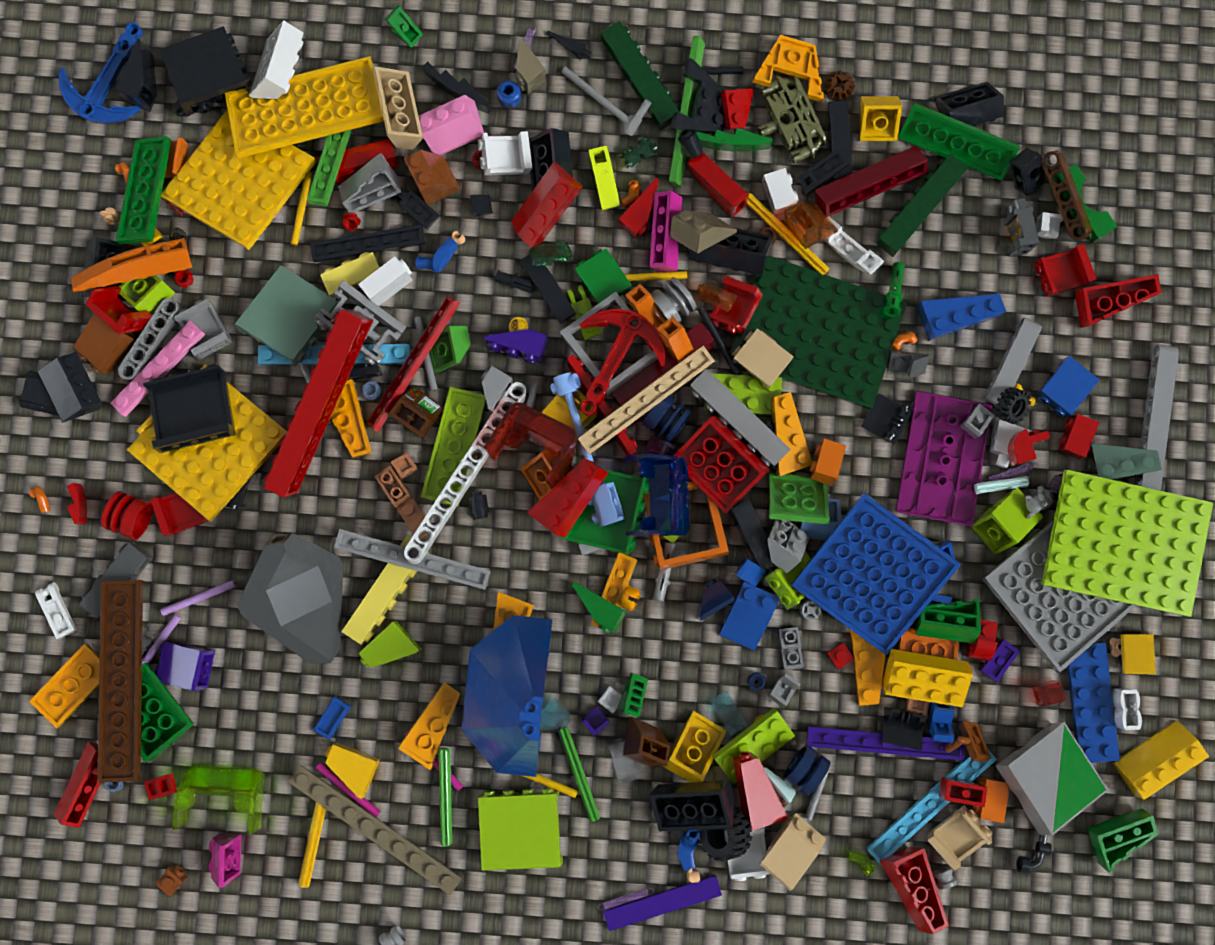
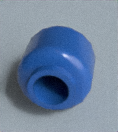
M510 80L500 83L496 91L500 105L507 109L517 107L522 98L518 84Z

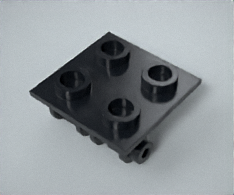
M878 393L873 408L869 410L861 427L895 445L913 411L909 410V406L905 404L900 405Z
M885 707L882 742L922 750L923 723L926 721V715H923L921 712L918 714L911 713L910 710L907 712L905 709L898 710L893 709V707Z

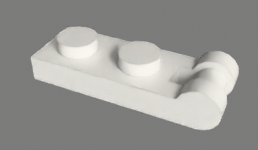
M55 582L47 585L45 589L41 588L35 591V595L56 639H61L77 630L59 593V587ZM51 595L52 599L48 600L47 596Z

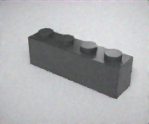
M136 543L123 545L119 550L120 554L117 558L108 563L105 573L96 578L93 588L82 596L83 600L79 605L96 619H100L101 581L136 580L153 559L150 554Z

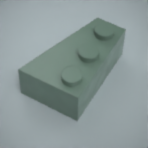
M1092 444L1098 477L1112 480L1162 470L1157 450Z

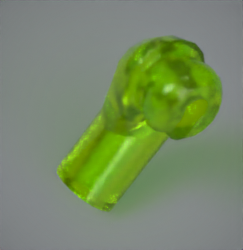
M849 851L848 861L859 863L862 867V873L865 876H871L874 872V865L866 854Z

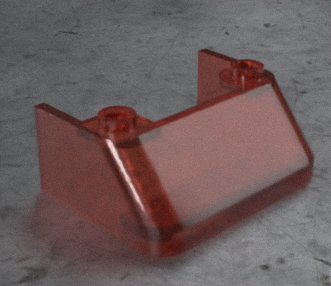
M516 402L509 407L486 442L484 449L490 458L495 461L505 445L510 448H518L527 439L555 453L556 455L552 460L553 467L545 479L552 489L566 476L572 466L577 434L573 428L523 403Z

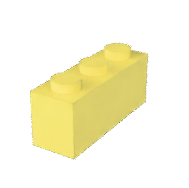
M366 252L353 261H344L337 268L331 267L326 269L320 276L329 296L336 299L334 292L339 288L343 280L355 289H359L361 287L358 284L379 269L380 265L373 252Z

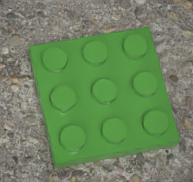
M769 472V519L828 524L830 517L827 485L811 480V476L785 474L777 477L776 473Z

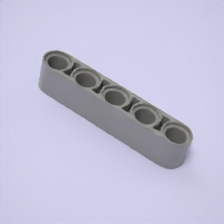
M166 298L160 303L119 366L118 373L121 378L132 381L153 359L177 322L174 316L178 315L177 313L182 310V306L177 301ZM174 304L175 309L172 312H168V307ZM164 320V326L158 328V322ZM150 336H154L152 344L147 343ZM143 352V353H144L143 358L138 361V360H137V355H138V353ZM133 368V374L128 377L127 370Z
M1025 317L1020 321L984 396V400L994 405L998 404L997 398H1001L1000 393H1005L1004 389L1015 386L1042 329V325Z

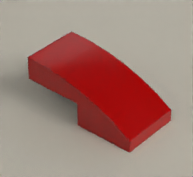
M72 483L67 485L74 504L67 506L74 524L84 525L87 521L85 492L82 484Z
M173 773L144 781L149 800L178 792Z

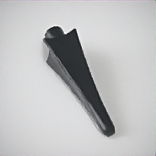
M551 31L546 32L548 36L567 48L578 59L581 60L582 57L590 58L591 52L586 49L585 43L562 37Z

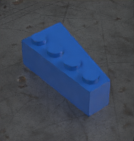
M1000 294L921 301L916 305L929 341L1000 317L1006 312Z

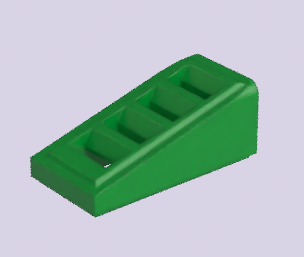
M631 672L617 706L619 711L637 718L639 717L648 679ZM635 680L640 682L639 686L634 684Z

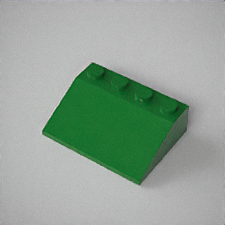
M144 663L142 665L141 757L147 763L155 760L171 747L194 723L149 665Z

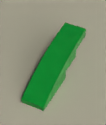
M738 128L735 135L716 130L715 137L696 131L703 147L731 152L770 149L773 141L771 138Z

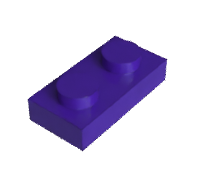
M1002 639L997 645L993 658L990 661H986L980 668V671L997 683L1020 651Z

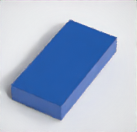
M334 696L313 730L326 739L331 740L352 706Z

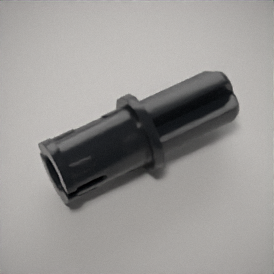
M500 270L496 273L495 282L508 285L511 289L517 288L526 292L532 290V281L517 277V274L511 275Z

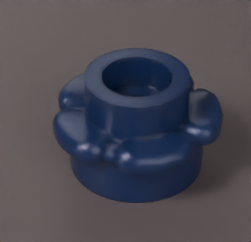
M753 672L747 678L748 687L752 691L763 690L766 684L765 676L759 672Z

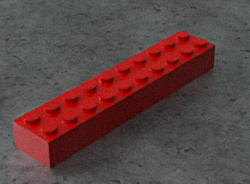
M341 309L340 312L336 313L333 320L335 324L326 335V345L318 354L319 361L310 372L312 377L303 388V398L297 403L295 407L296 414L287 425L288 432L280 441V451L274 456L272 460L273 467L264 478L266 483L263 488L283 498L298 493L373 323V319L355 310Z

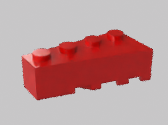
M1158 274L1075 290L1080 327L1091 326L1160 294L1161 287Z
M584 458L527 513L553 534L565 538L608 475V472L595 462Z
M908 847L879 860L920 932L935 934L949 927L925 848Z

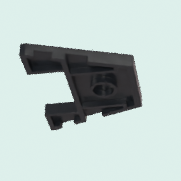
M692 58L686 60L683 76L698 83L691 116L688 117L678 111L675 112L670 129H694L702 133H716V130L723 131L725 118L721 92L724 90Z

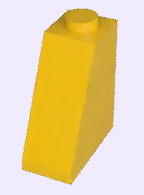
M336 742L329 746L326 751V764L358 798L363 799L367 794L380 759Z

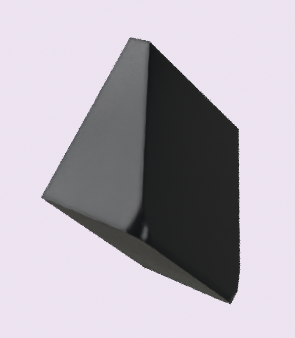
M470 195L474 217L493 214L490 195Z

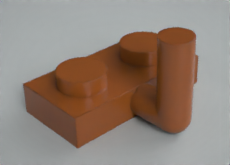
M963 721L958 726L962 736L957 737L953 740V743L945 746L946 752L950 753L962 744L966 745L972 761L987 762L992 759L979 726L975 722Z

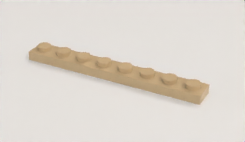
M704 345L578 437V441L590 455L715 362Z

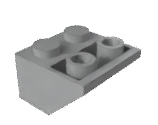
M776 519L767 540L772 563L788 573L801 562L810 536L790 521Z

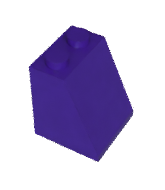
M172 641L164 642L159 651L161 658L156 666L155 674L165 684L192 691L208 688L216 650Z

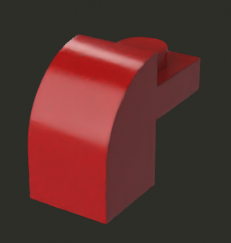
M1025 429L1013 435L1008 443V455L1012 466L1037 459L1032 444L1050 439L1049 432L1041 433L1039 429L1028 433V430Z
M980 619L981 632L974 644L968 643L966 657L990 661L997 648L998 642H995L998 623Z

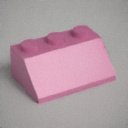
M466 95L418 116L423 138L435 154L443 155L481 138L484 133L475 101Z

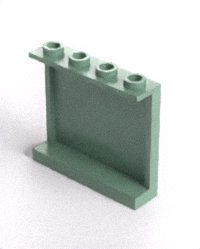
M280 266L235 325L239 332L244 335L246 333L292 361L293 366L296 367L298 363L303 362L309 348L315 346L318 336L326 331L316 324L315 316L322 308L331 313L337 306L338 301L285 267Z

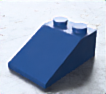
M742 582L719 635L755 651L780 598L751 584Z

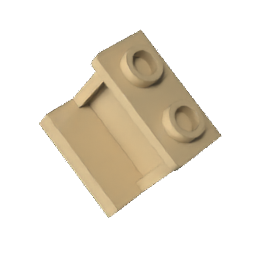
M757 328L754 333L750 331L745 337L746 343L744 346H738L733 352L734 358L732 362H737L760 380L763 383L762 386L768 390L794 356Z
M965 805L928 832V842L954 871L961 867V861L985 843L988 845L992 843V832L985 824L982 826L978 821L979 818L972 809L968 810Z

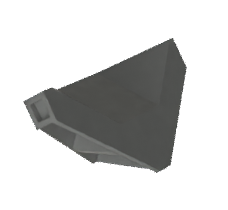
M294 533L274 534L265 545L237 604L241 615L308 663H331L341 649L343 565L339 556Z

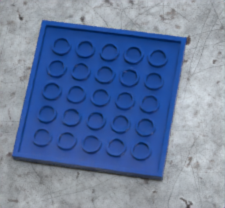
M864 492L791 583V586L887 655L961 564Z

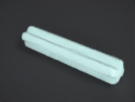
M1024 476L974 484L976 494L1027 487L1029 486V478Z

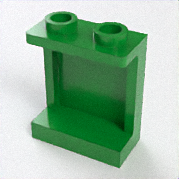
M607 248L603 251L601 249L597 250L592 254V258L587 261L582 260L576 265L575 273L580 277L595 299L596 305L614 292L621 296L632 290L631 283Z

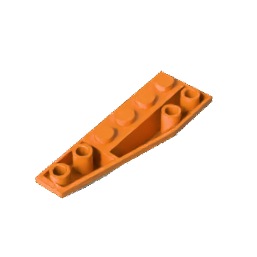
M185 238L129 250L88 267L71 277L73 292L86 291L91 288L105 287L115 283H125L130 280L144 279L149 276L163 275L173 271H183L192 268Z

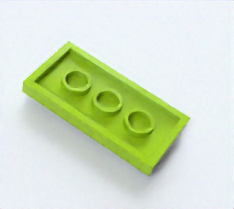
M711 373L754 415L772 416L771 398L782 393L781 377H778L767 390L762 386L763 383L755 376ZM704 406V412H710V411Z
M772 708L713 754L712 757L732 783L735 784L737 780L732 757L739 756L741 752H751L759 758L760 762H763L795 737V735L778 711Z

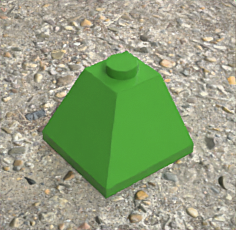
M448 326L443 329L430 350L434 373L441 372L461 362L471 345L467 326Z

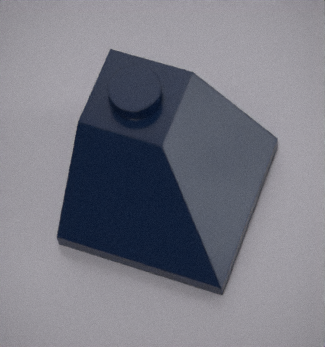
M713 579L705 584L707 588L702 592L697 613L699 620L702 621L735 600L721 580L716 581Z

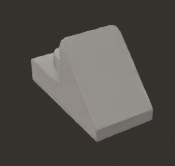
M979 403L960 427L973 438H978L995 415Z

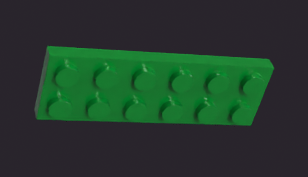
M917 103L913 104L898 135V138L945 158L952 154L967 167L1001 181L1010 167L1009 160L1015 157L1020 150V145Z
M168 136L135 140L115 240L119 244L153 241L171 146V139Z

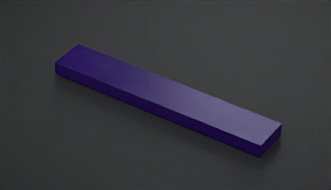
M713 875L700 879V882H690L603 910L608 929L612 931L722 896L717 877Z

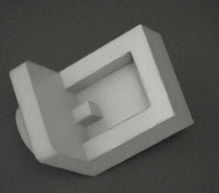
M784 673L778 678L768 697L785 708L801 684L792 675Z

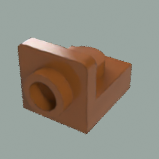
M173 864L165 870V873L155 884L170 897L188 876L185 875L183 868Z

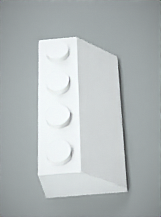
M283 21L267 38L249 93L251 98L278 99L282 94H286L290 88L288 82L295 72L293 66L299 59L297 53L303 45V32L286 21Z

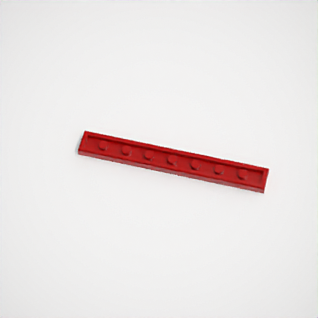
M446 296L366 424L376 432H379L389 416V412L404 393L460 304L457 300Z

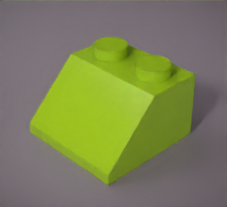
M156 275L144 279L130 280L119 286L121 288L119 294L136 310H147L152 315L164 299L171 298L175 294Z

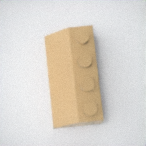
M374 66L373 72L387 136L396 148L413 150L423 139L409 72Z

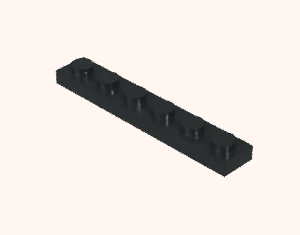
M420 224L311 242L310 247L312 260L316 263L358 256L366 252L377 253L425 245L423 226Z

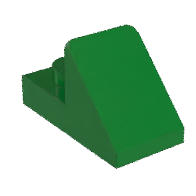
M396 6L385 18V21L392 28L391 32L410 48L424 35L400 6Z

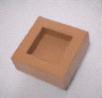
M408 453L390 463L400 480L417 471V467Z
M907 699L905 711L908 712L910 710L911 713L919 714L921 712L923 715H927L929 702Z

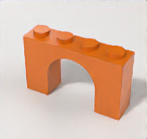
M641 284L625 295L632 310L644 316L657 329L664 343L665 350L677 363L694 352L684 327L673 316L666 321L658 310L651 294Z

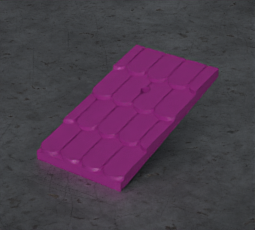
M916 390L900 478L896 512L973 527L978 494L975 493L974 484L980 483L989 424L978 438L970 436L960 425L970 416L979 403L990 412L992 411L991 404Z

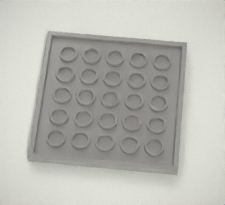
M1053 519L982 579L1056 673L1064 670L1136 605L1041 585L1054 522Z

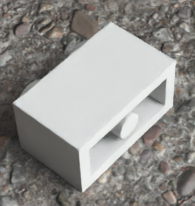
M786 168L764 174L762 183L773 215L795 209L798 195L792 189V177L790 173L787 174Z

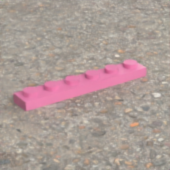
M190 320L112 400L111 404L121 415L126 417L149 393V390L143 386V383L150 382L153 378H164L201 340L205 333Z

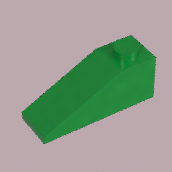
M573 582L572 586L595 622L600 624L599 628L607 633L610 630L616 632L627 611L579 583Z

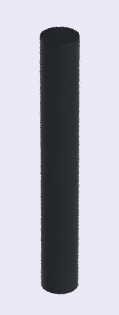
M743 66L701 67L708 75L743 74Z

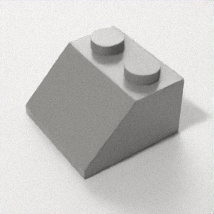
M491 366L490 370L486 369L481 378L483 379L482 386L487 406L491 414L508 388L514 383L512 377Z

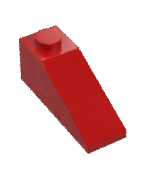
M657 178L619 218V225L635 239L638 235L642 236L648 229L647 226L654 204V196L659 185Z

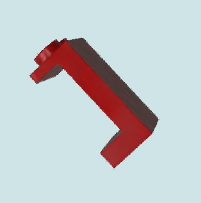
M1084 244L1046 258L1041 257L1035 261V272L1040 276L1041 289L1046 293L1047 297L1088 285L1096 280Z
M725 276L722 281L725 287L712 313L708 314L716 328L721 326L731 334L739 333L743 335L763 294L756 286Z
M119 286L94 289L89 293V298L85 305L118 334L143 330L152 316L147 310L133 312L118 298V294L121 291Z
M176 492L162 498L156 497L150 500L163 536L170 537L209 521Z

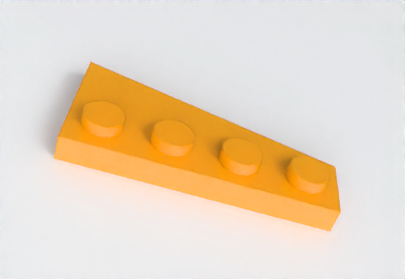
M350 379L347 380L331 418L351 456L356 458L370 454L372 450L355 384Z
M791 392L771 398L772 420L775 425L774 434L791 449L777 463L778 470H776V474L778 477L811 466L812 459Z
M498 592L493 630L512 614L530 617L534 605Z
M850 629L858 705L879 704L886 655Z
M443 682L400 743L398 749L431 770L461 693Z

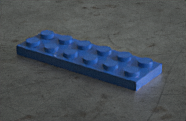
M1093 643L1067 666L1075 739L1091 763L1120 761L1106 643Z

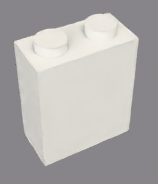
M393 257L358 285L373 303L380 306L413 281L410 277L412 272L402 259L399 261L396 257Z

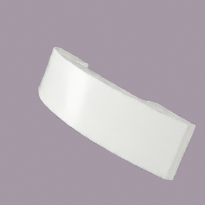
M826 217L815 228V231L834 251L862 272L871 275L884 263V260L870 249L867 251L843 232L842 227L832 218Z

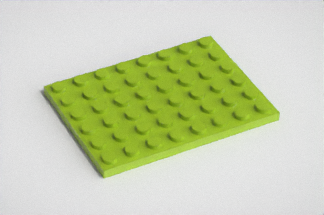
M1064 470L1041 585L1191 617L1213 502Z

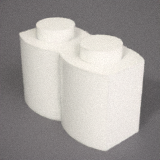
M1113 688L1112 699L1113 706L1115 707L1114 718L1116 728L1140 730L1142 717L1138 710L1140 706L1138 691L1131 688Z

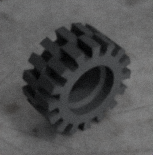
M1009 387V389H1004L1005 393H1000L1001 398H997L999 402L995 404L997 408L995 413L1003 421L1010 424H1018L1019 421L1024 420L1023 416H1027L1026 411L1030 410L1028 405H1031V401H1029L1031 397L1023 390Z

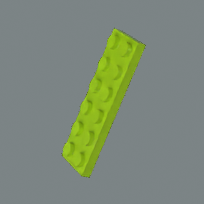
M454 387L449 388L421 498L437 500L477 438L486 405L485 395ZM463 469L461 474L467 476L469 469ZM455 484L451 487V490L458 492L462 487ZM447 500L442 502L451 505V502Z

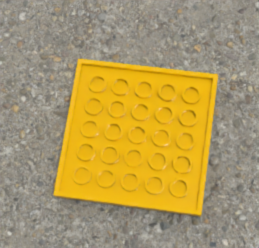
M227 109L182 166L178 174L175 175L164 189L161 197L247 250H250L317 161L314 157L293 145L238 158L235 154Z
M228 382L236 435L159 453L152 446V441L156 440L153 424L127 449L128 452L209 521H212L276 450L282 438L287 434L284 428Z

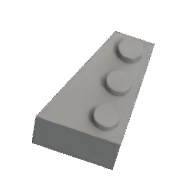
M382 153L378 154L338 186L342 204L349 213H355L401 193L398 177Z

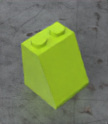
M1018 487L1005 494L973 522V527L970 526L995 555L1018 544L1043 518L1040 512L1034 514L1030 519L1027 518L1029 511L1026 508V496Z

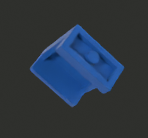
M1068 356L1059 363L1058 369L1042 389L1036 392V395L1043 404L1050 405L1058 416L1066 418L1075 412L1100 380L1076 360Z

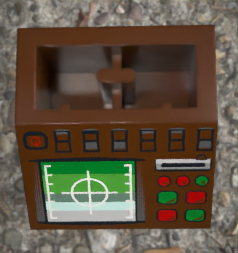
M414 386L397 401L389 415L423 439L444 411V407Z

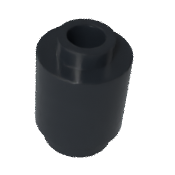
M694 129L683 130L678 137V141L685 154L692 159L700 156L703 153V145Z
M482 491L470 493L471 497L467 498L470 516H473V520L487 518L489 507L486 494L482 495Z

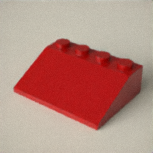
M715 415L709 418L671 458L725 514L770 470Z

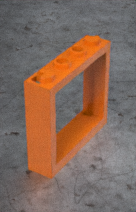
M693 481L648 491L647 495L644 494L642 502H645L644 510L647 513L644 521L646 529L650 528L651 535L648 536L651 547H655L656 554H653L655 566L659 565L660 570L722 557L729 553L718 506L705 494L718 548L664 560L650 499L698 489L699 487Z

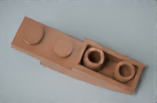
M389 466L374 477L414 535L426 515L394 469ZM427 533L421 534L419 539L427 535Z

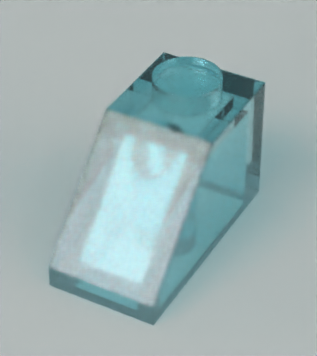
M555 697L542 709L540 730H557L559 727L564 728L570 722L568 717L571 713Z

